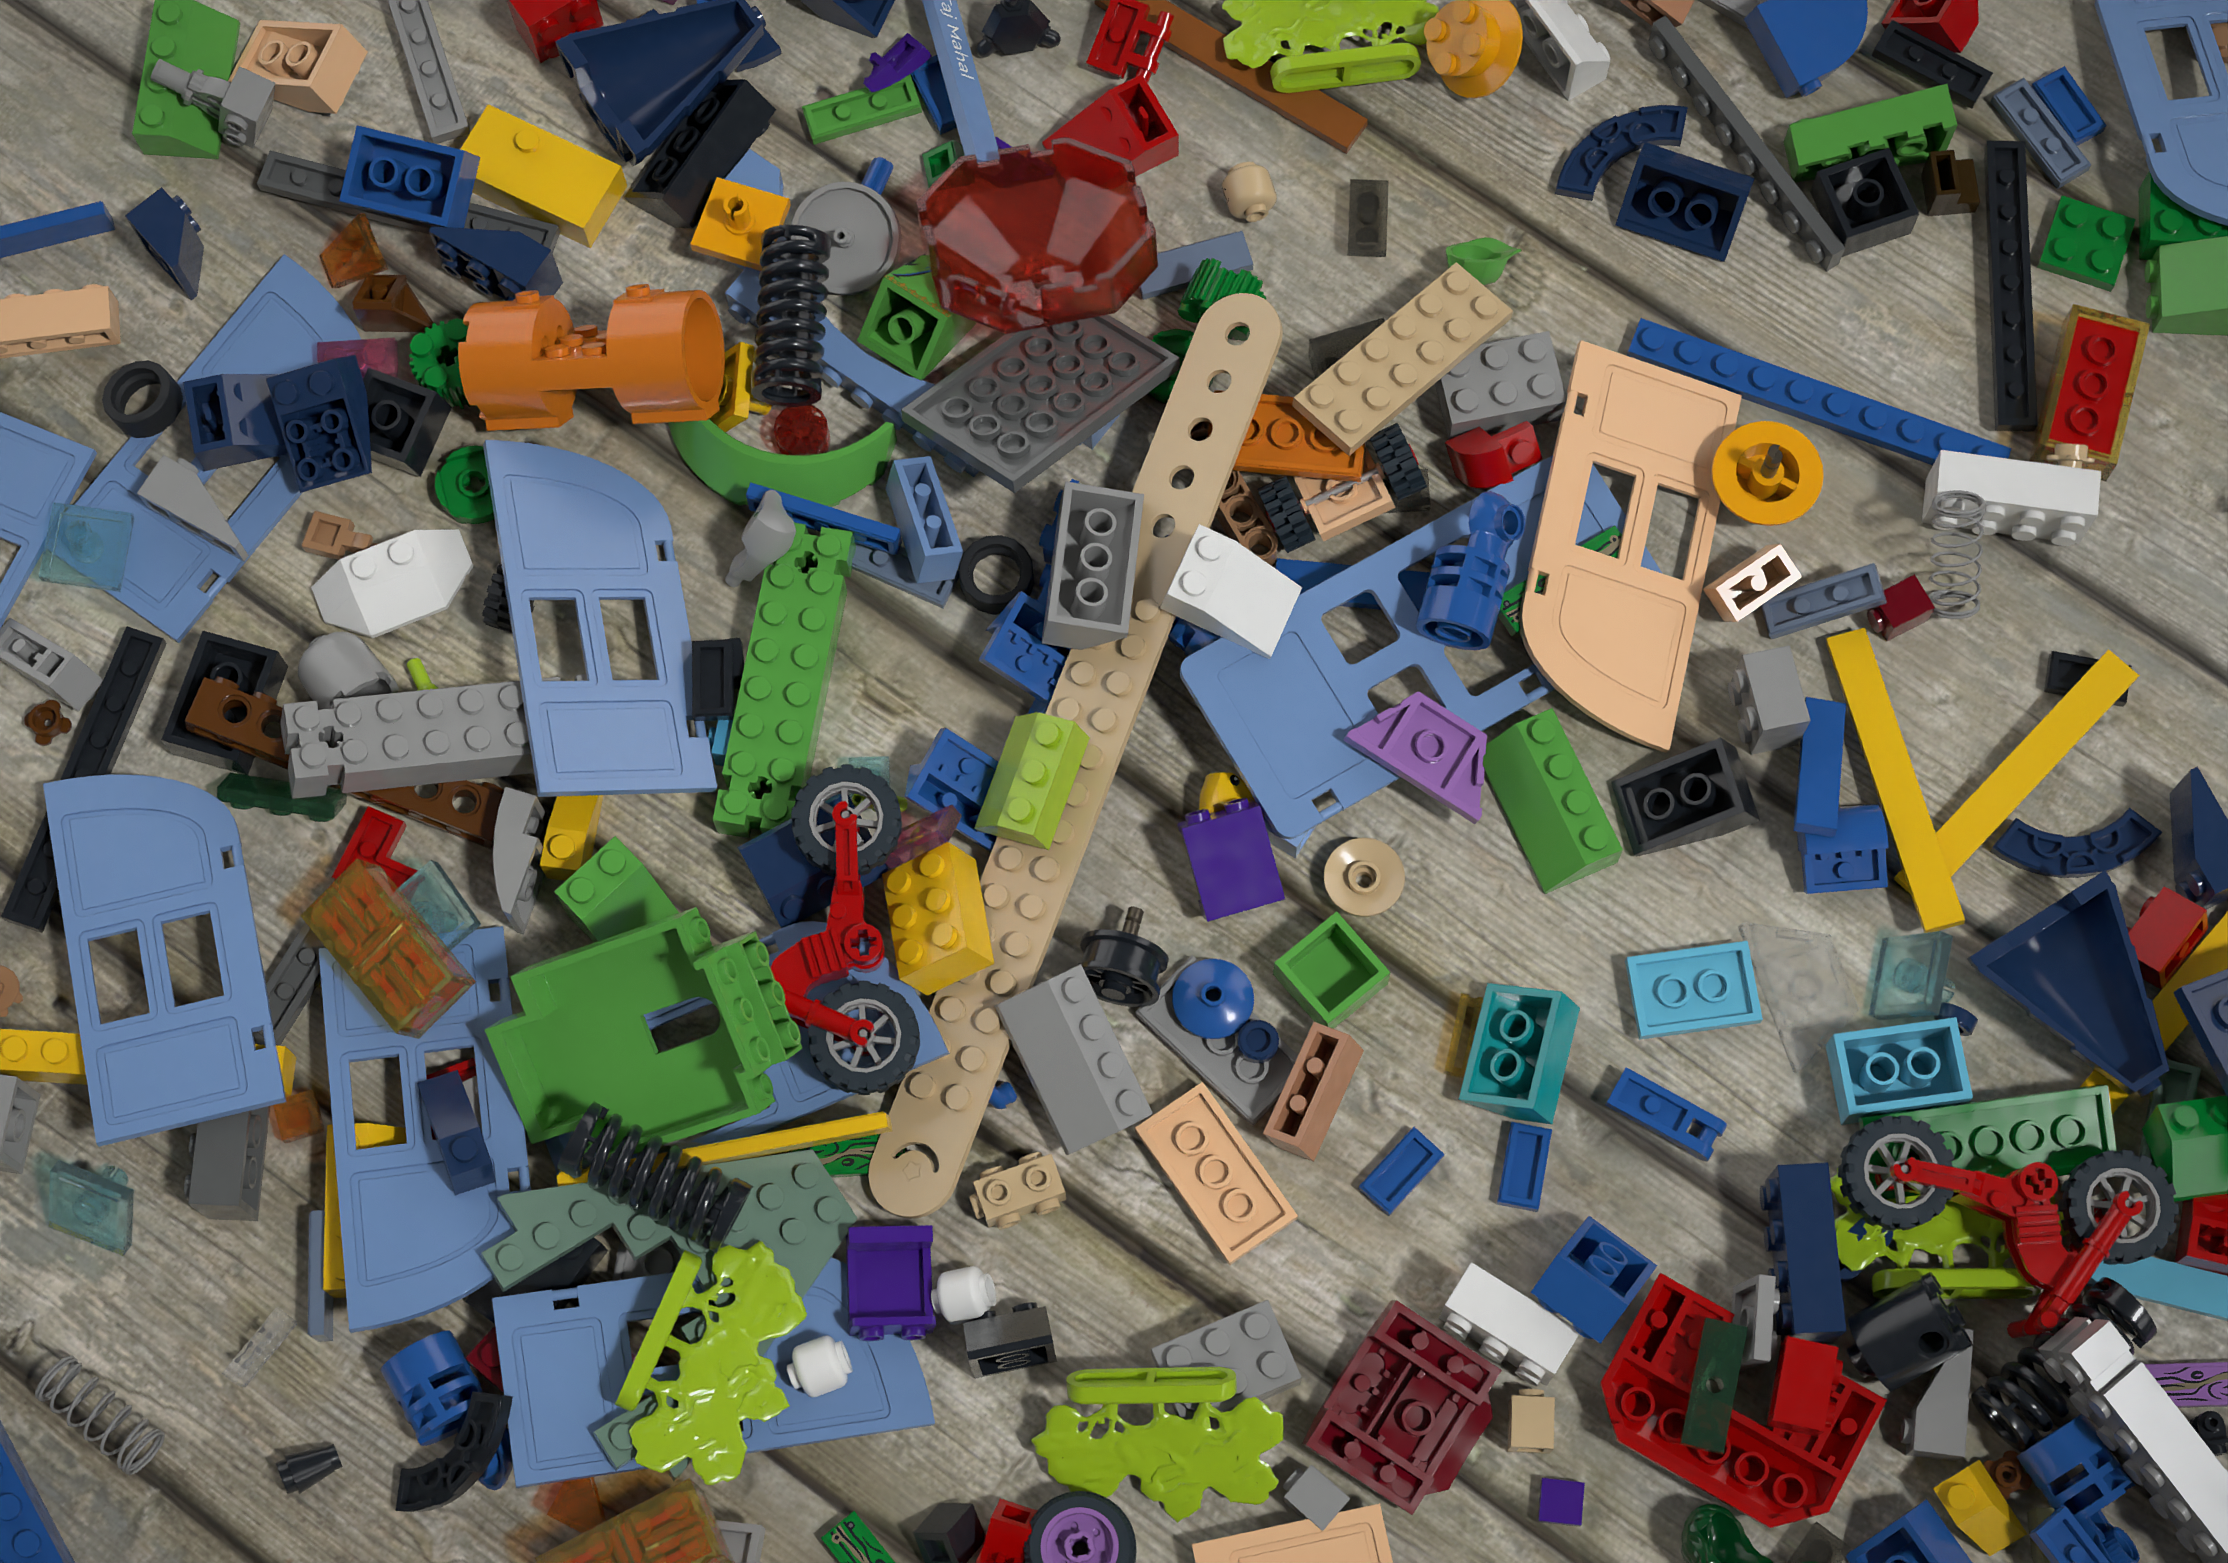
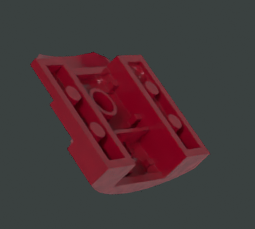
M1391 1300L1341 1372L1313 1420L1302 1444L1410 1515H1413L1425 1495L1449 1490L1471 1450L1492 1420L1493 1414L1488 1392L1502 1370L1399 1301Z

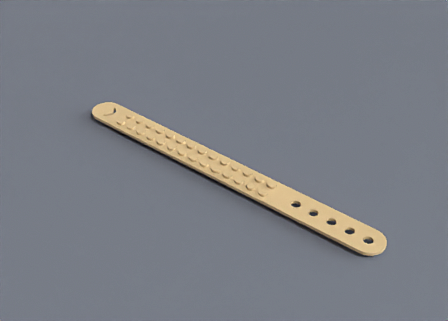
M1239 293L1218 300L1203 314L1191 340L1132 491L1133 493L1144 494L1127 638L1082 650L1071 648L1045 713L1075 721L1090 737L1050 849L1046 850L997 836L980 880L994 964L936 992L929 1013L938 1027L950 1054L913 1069L905 1075L906 1077L901 1081L888 1115L891 1119L893 1131L880 1135L871 1158L868 1175L872 1194L884 1209L896 1216L912 1219L934 1213L951 1197L961 1175L1011 1045V1040L994 1006L1032 988L1176 617L1160 609L1161 604L1198 525H1203L1209 529L1211 527L1280 348L1283 336L1280 317L1274 307L1260 296ZM1237 326L1248 327L1250 335L1243 344L1231 345L1228 343V335L1233 328ZM1220 373H1226L1231 376V384L1227 390L1221 393L1210 391L1209 384L1214 376ZM1201 421L1212 423L1213 430L1207 439L1202 441L1191 439V430L1195 424ZM1179 470H1192L1194 472V479L1190 486L1185 489H1176L1172 486L1173 476ZM1164 517L1174 519L1175 528L1169 536L1164 538L1154 536L1153 527L1159 519ZM910 1145H925L935 1152L939 1161V1170L935 1173V1167L930 1157L920 1151H907L897 1159L895 1156L899 1151Z

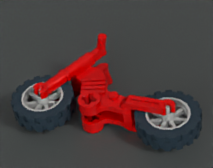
M843 764L841 768L833 769V766L823 769L822 773L818 776L813 775L806 781V786L797 793L796 802L791 812L792 830L800 852H802L812 866L820 868L822 872L828 875L836 874L826 931L801 938L800 941L778 955L770 968L775 981L779 982L784 990L785 1005L791 1020L797 1025L808 1029L810 1053L819 1072L830 1084L839 1087L844 1092L870 1095V1093L885 1092L889 1090V1087L899 1084L906 1077L905 1075L913 1068L916 1062V1056L920 1048V1032L916 1015L912 1007L906 1002V999L900 993L891 990L889 986L882 983L873 984L870 981H859V983L852 985L847 983L839 986L840 989L835 992L828 993L823 998L822 1003L818 999L813 1001L807 998L809 992L816 986L833 980L836 981L843 977H849L848 970L854 968L862 973H870L877 970L882 965L885 957L881 933L863 919L864 893L860 874L861 876L872 872L871 869L876 866H882L888 860L887 857L891 852L895 851L902 831L901 810L894 790L888 786V782L883 777L873 774L872 770L862 766L859 769L853 768V765ZM848 793L859 794L865 799L855 809L849 807ZM842 795V802L837 803L834 808L825 803L832 796ZM872 804L877 813L878 820H866L857 817ZM819 809L833 816L834 821L817 826L816 818ZM859 827L876 829L870 840L864 844L859 835ZM835 829L836 840L833 847L827 844L819 834ZM869 941V955L860 956V942ZM865 1008L877 1010L884 1015L873 1024L866 1020ZM859 1009V1020L846 1015L853 1010ZM890 1020L895 1031V1038L876 1036L875 1033ZM875 1043L894 1046L890 1055L883 1062L874 1049ZM848 1047L853 1048L855 1053L850 1065L842 1060L836 1051ZM871 1055L876 1066L869 1068H857L861 1056L867 1057Z
M1885 1116L1867 1124L1850 1137L1848 1145L1843 1148L1840 1155L1842 1163L1838 1166V1177H1841L1843 1184L1840 1186L1843 1197L1847 1196L1851 1202L1848 1205L1855 1214L1860 1213L1865 1217L1863 1221L1872 1226L1879 1225L1882 1229L1888 1231L1896 1229L1909 1230L1925 1224L1933 1217L1939 1215L1945 1209L1947 1201L1958 1203L1979 1214L2002 1222V1228L2004 1229L2003 1237L2006 1242L2004 1244L2005 1249H2008L2018 1273L2028 1284L2043 1289L2036 1299L2037 1304L2028 1317L2011 1322L2008 1325L2007 1332L2010 1337L2015 1339L2053 1330L2070 1304L2075 1302L2102 1261L2108 1265H2126L2149 1258L2168 1243L2167 1238L2174 1233L2177 1223H2174V1216L2179 1214V1205L2174 1203L2173 1195L2176 1194L2173 1184H2168L2165 1176H2167L2166 1172L2160 1166L2155 1167L2152 1165V1160L2147 1156H2136L2133 1154L2134 1151L2130 1150L2106 1151L2084 1160L2080 1165H2077L2069 1173V1179L2064 1181L2060 1192H2063V1199L2059 1200V1204L2050 1203V1198L2054 1196L2058 1188V1177L2049 1165L2041 1162L2031 1163L2009 1173L2004 1178L1981 1171H1970L1952 1167L1951 1161L1955 1160L1951 1149L1947 1150L1943 1144L1946 1141L1939 1132L1934 1133L1930 1130L1931 1125L1922 1120L1914 1121L1910 1116ZM1891 1142L1902 1144L1896 1162L1885 1144ZM1910 1148L1919 1156L1921 1161L1913 1157L1906 1160ZM1876 1149L1886 1163V1167L1868 1165L1870 1157ZM1869 1173L1876 1174L1875 1181L1878 1185L1876 1189H1874L1869 1180ZM2119 1177L2123 1179L2117 1195L2106 1178ZM2131 1183L2139 1190L2142 1197L2133 1199L2129 1196L2128 1191ZM2097 1184L2105 1194V1199H2091L2093 1189ZM1885 1190H1895L1896 1203L1885 1200L1881 1194ZM1904 1191L1920 1194L1915 1200L1905 1203ZM2143 1203H2145L2146 1208L2145 1219L2138 1215L2143 1209ZM2091 1207L2094 1208V1216L2092 1215ZM2058 1208L2059 1212H2063L2064 1220H2061L2064 1231H2069L2072 1236L2070 1239L2072 1243L2067 1248L2068 1251L2061 1243L2062 1235H2060L2061 1227L2058 1222L2060 1221L2059 1214H2057ZM2131 1221L2141 1229L2134 1236L2128 1238L2126 1225Z

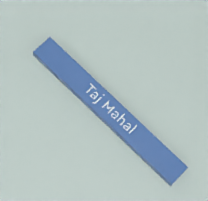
M922 0L967 165L995 174L1003 168L957 0Z

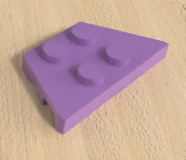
M1421 692L1414 693L1402 700L1398 705L1376 715L1375 718L1350 730L1343 739L1473 824H1476L1481 818V786L1484 784L1485 771L1483 756L1486 754L1487 735Z

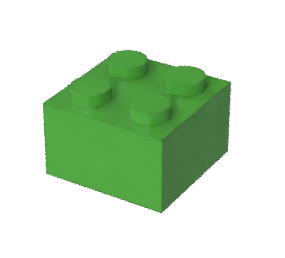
M1337 911L1276 960L1273 969V975L1310 1018L1316 1023L1333 1029L1388 985L1391 973Z

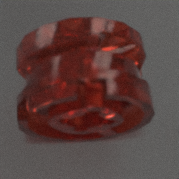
M814 405L787 407L776 417L774 435L781 454L814 455L828 451L831 439L827 419L822 411Z

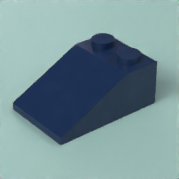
M2197 766L2191 769L2170 792L2174 881L2177 884L2175 886L2176 893L2207 910L2228 900V819Z

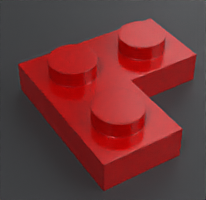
M368 806L332 875L333 880L347 887L354 888L358 883L363 884L371 875L376 876L401 908L407 912L425 876L416 869L390 859L407 827L406 823Z

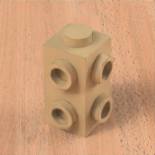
M1041 1152L1032 1153L1020 1158L1018 1166L1003 1170L1002 1166H997L979 1174L980 1179L973 1181L976 1193L969 1196L976 1218L985 1217L988 1228L997 1225L998 1229L1002 1230L1019 1224L1022 1221L1020 1216L1036 1211L1037 1215L1040 1216L1058 1210L1061 1207L1059 1202L1066 1200V1193L1052 1154L1042 1156Z

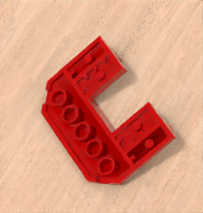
M1659 1273L1600 1382L1617 1442L1769 1529L1828 1513L1887 1400L1841 1374L1839 1385H1832L1829 1401L1836 1403L1831 1428L1825 1427L1824 1432L1818 1437L1772 1427L1771 1430L1765 1428L1696 1388L1735 1314L1668 1276Z

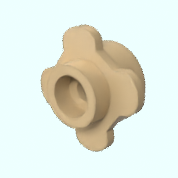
M2055 444V454L2047 455L2046 457L2047 460L2057 461L2060 466L2082 468V463H2094L2095 461L2094 458H2087L2088 446L2080 444Z

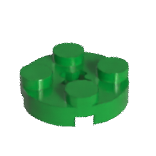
M467 446L454 451L445 459L447 463L440 472L438 470L435 477V491L443 509L456 522L461 524H481L494 520L483 446ZM478 477L480 482H485V486L481 488V491L473 493L472 490H465V487L471 485V478Z

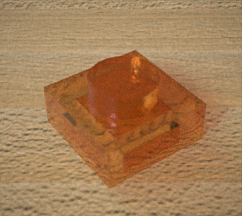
M313 1090L286 1097V1102L273 1105L281 1139L285 1144L325 1132L316 1093Z

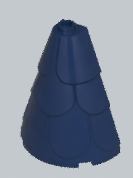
M716 0L677 7L674 12L629 19L624 23L570 33L555 42L566 72L570 78L574 77L576 87L580 92L578 96L592 120L619 157L625 162L629 161L631 166H635L642 162L646 156L651 155L683 119L689 117L717 84H723L762 39L764 36L763 28L766 26V22L760 10L756 6L751 8L746 0Z
M2106 870L1967 958L1979 976L2023 1008L2027 1016L2068 1044L2071 1053L2128 1095L2137 1091L2140 1097H2143L2162 1085L2158 1077L2169 1071V1066L2153 1002L2146 995L2136 949L2131 944L2116 885L2111 881Z

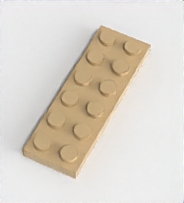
M1456 262L1293 398L1292 406L1350 456L1511 320L1513 310Z

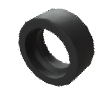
M149 360L135 361L119 369L106 384L102 398L105 413L124 434L135 438L152 437L163 432L174 423L181 411L183 395L178 383L160 364ZM151 384L161 385L159 396L148 409L138 414H124L128 400L137 390Z
M1002 535L983 537L973 542L963 553L959 564L961 590L967 602L978 611L991 615L1000 614L1018 592L1022 591L1030 597L1034 586L1032 559L1026 548L1015 539ZM990 555L1010 557L1016 562L1020 570L1017 586L1012 591L1003 595L983 593L974 582L973 572L976 564Z

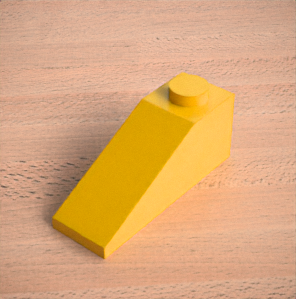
M604 795L557 796L547 825L540 860V867L548 879L566 881L592 857Z

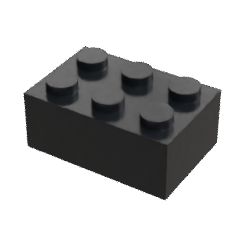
M202 631L161 741L173 755L248 775L255 758L254 756L187 731L185 719L204 677L214 681L216 677H222L236 683L239 686L238 690L252 696L254 692H260L276 700L288 665L276 650ZM234 707L225 713L224 718L231 723H239L246 718L247 712L242 708Z

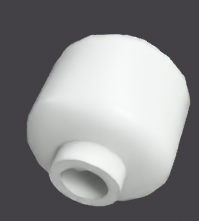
M970 1266L942 1273L937 1281V1288L931 1291V1300L937 1314L942 1313L946 1321L952 1325L971 1322L975 1318L982 1316L985 1311H990L991 1306L996 1304V1291L993 1280L988 1273L984 1274L977 1266Z
M828 1335L796 1346L792 1352L793 1363L787 1365L788 1375L795 1389L802 1387L805 1393L812 1398L842 1388L847 1383V1374L853 1372L851 1361L843 1342H835Z

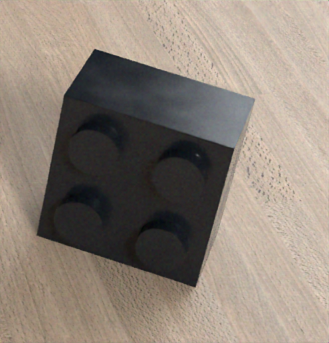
M1890 148L1817 171L1810 190L1821 217L1845 247L1842 257L1911 234L1919 216V211Z
M368 368L363 381L367 392L371 459L421 477L452 407L435 391Z

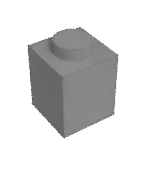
M1312 1464L1305 1472L1298 1467L1282 1486L1287 1491L1283 1497V1502L1302 1519L1311 1520L1322 1531L1350 1501V1498Z

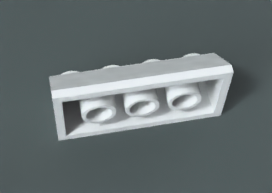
M1509 0L1520 16L1523 40L1568 101L1606 79L1610 64L1609 53L1601 42L1596 43L1589 33L1585 19L1579 13L1575 14L1568 5V0Z

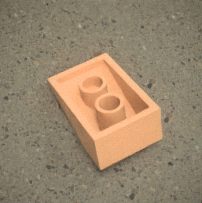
M260 20L228 81L232 82L240 66L275 82L274 100L308 112L337 114L368 51L342 24Z

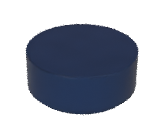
M1942 1002L1939 1004L1934 1015L1935 1020L1956 1017L1960 1035H1972L1978 1022L1976 1016L1966 1009L1951 1003Z
M1251 1021L1245 1024L1239 1032V1052L1246 1060L1252 1063L1267 1062L1275 1056L1278 1050V1033L1266 1021Z

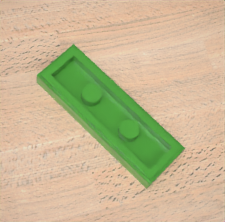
M908 75L895 84L879 91L870 92L867 87L802 106V111L813 144L815 145L922 113V108L911 75Z

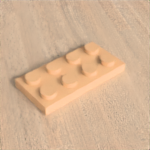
M1203 1082L1135 1127V1132L1229 1266L1298 1219L1294 1209Z

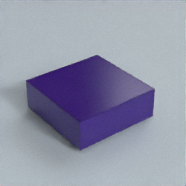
M1542 1478L1538 1522L1580 1527L1582 1525L1585 1482Z

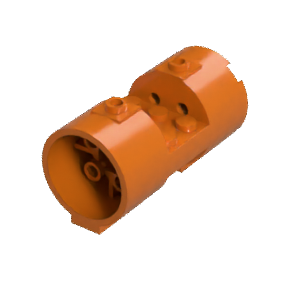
M649 284L628 286L625 293L613 300L614 304L609 315L607 330H598L597 325H583L574 328L570 315L564 305L559 300L554 299V295L539 296V291L537 290L516 293L515 299L511 301L475 303L470 306L463 319L465 326H468L466 342H459L458 345L459 371L466 399L470 406L477 405L480 409L479 418L485 420L487 431L561 427L574 417L572 405L577 389L612 387L620 405L627 412L631 413L633 424L707 421L720 410L718 398L723 385L725 369L724 338L714 302L703 290L665 292L664 289L650 290Z

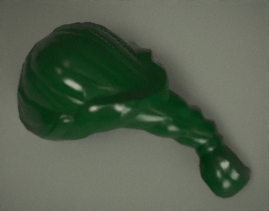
M1717 1504L1701 1505L1690 1513L1684 1523L1681 1534V1554L1686 1563H1774L1768 1557L1761 1555L1752 1546L1744 1532L1743 1526L1727 1508ZM1804 1561V1562H1801V1563H1818V1562H1816V1561Z

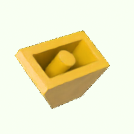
M1980 1460L1933 1488L1955 1524L1989 1556L1994 1555L2027 1535V1532Z

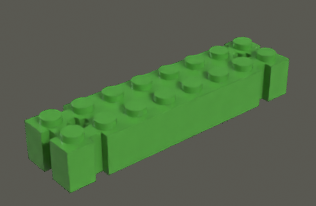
M794 523L796 534L792 546L786 554L774 561L773 565L769 564L764 569L722 771L729 791L719 789L713 815V822L719 834L750 838L751 829L761 830L763 834L791 819L796 795L800 789L802 790L806 786V781L811 777L847 597L844 576L851 577L852 560L856 551L852 531L821 527L820 536L808 534L806 524ZM807 568H810L808 573H802V571H806ZM762 790L769 791V793L763 794L762 799L756 798V794H760Z

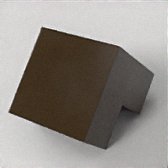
M1954 150L1930 152L1921 172L1928 216L1975 213L1980 204V197L1973 159L1956 160Z

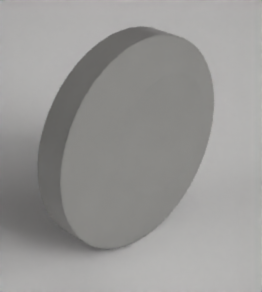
M836 182L825 185L812 192L800 204L792 219L791 225L813 227L825 232L831 238L830 258L822 263L829 269V278L822 283L827 287L829 293L856 295L871 290L882 282L885 275L891 273L899 258L902 234L897 215L891 205L880 194L862 184ZM791 236V240H809L807 237Z

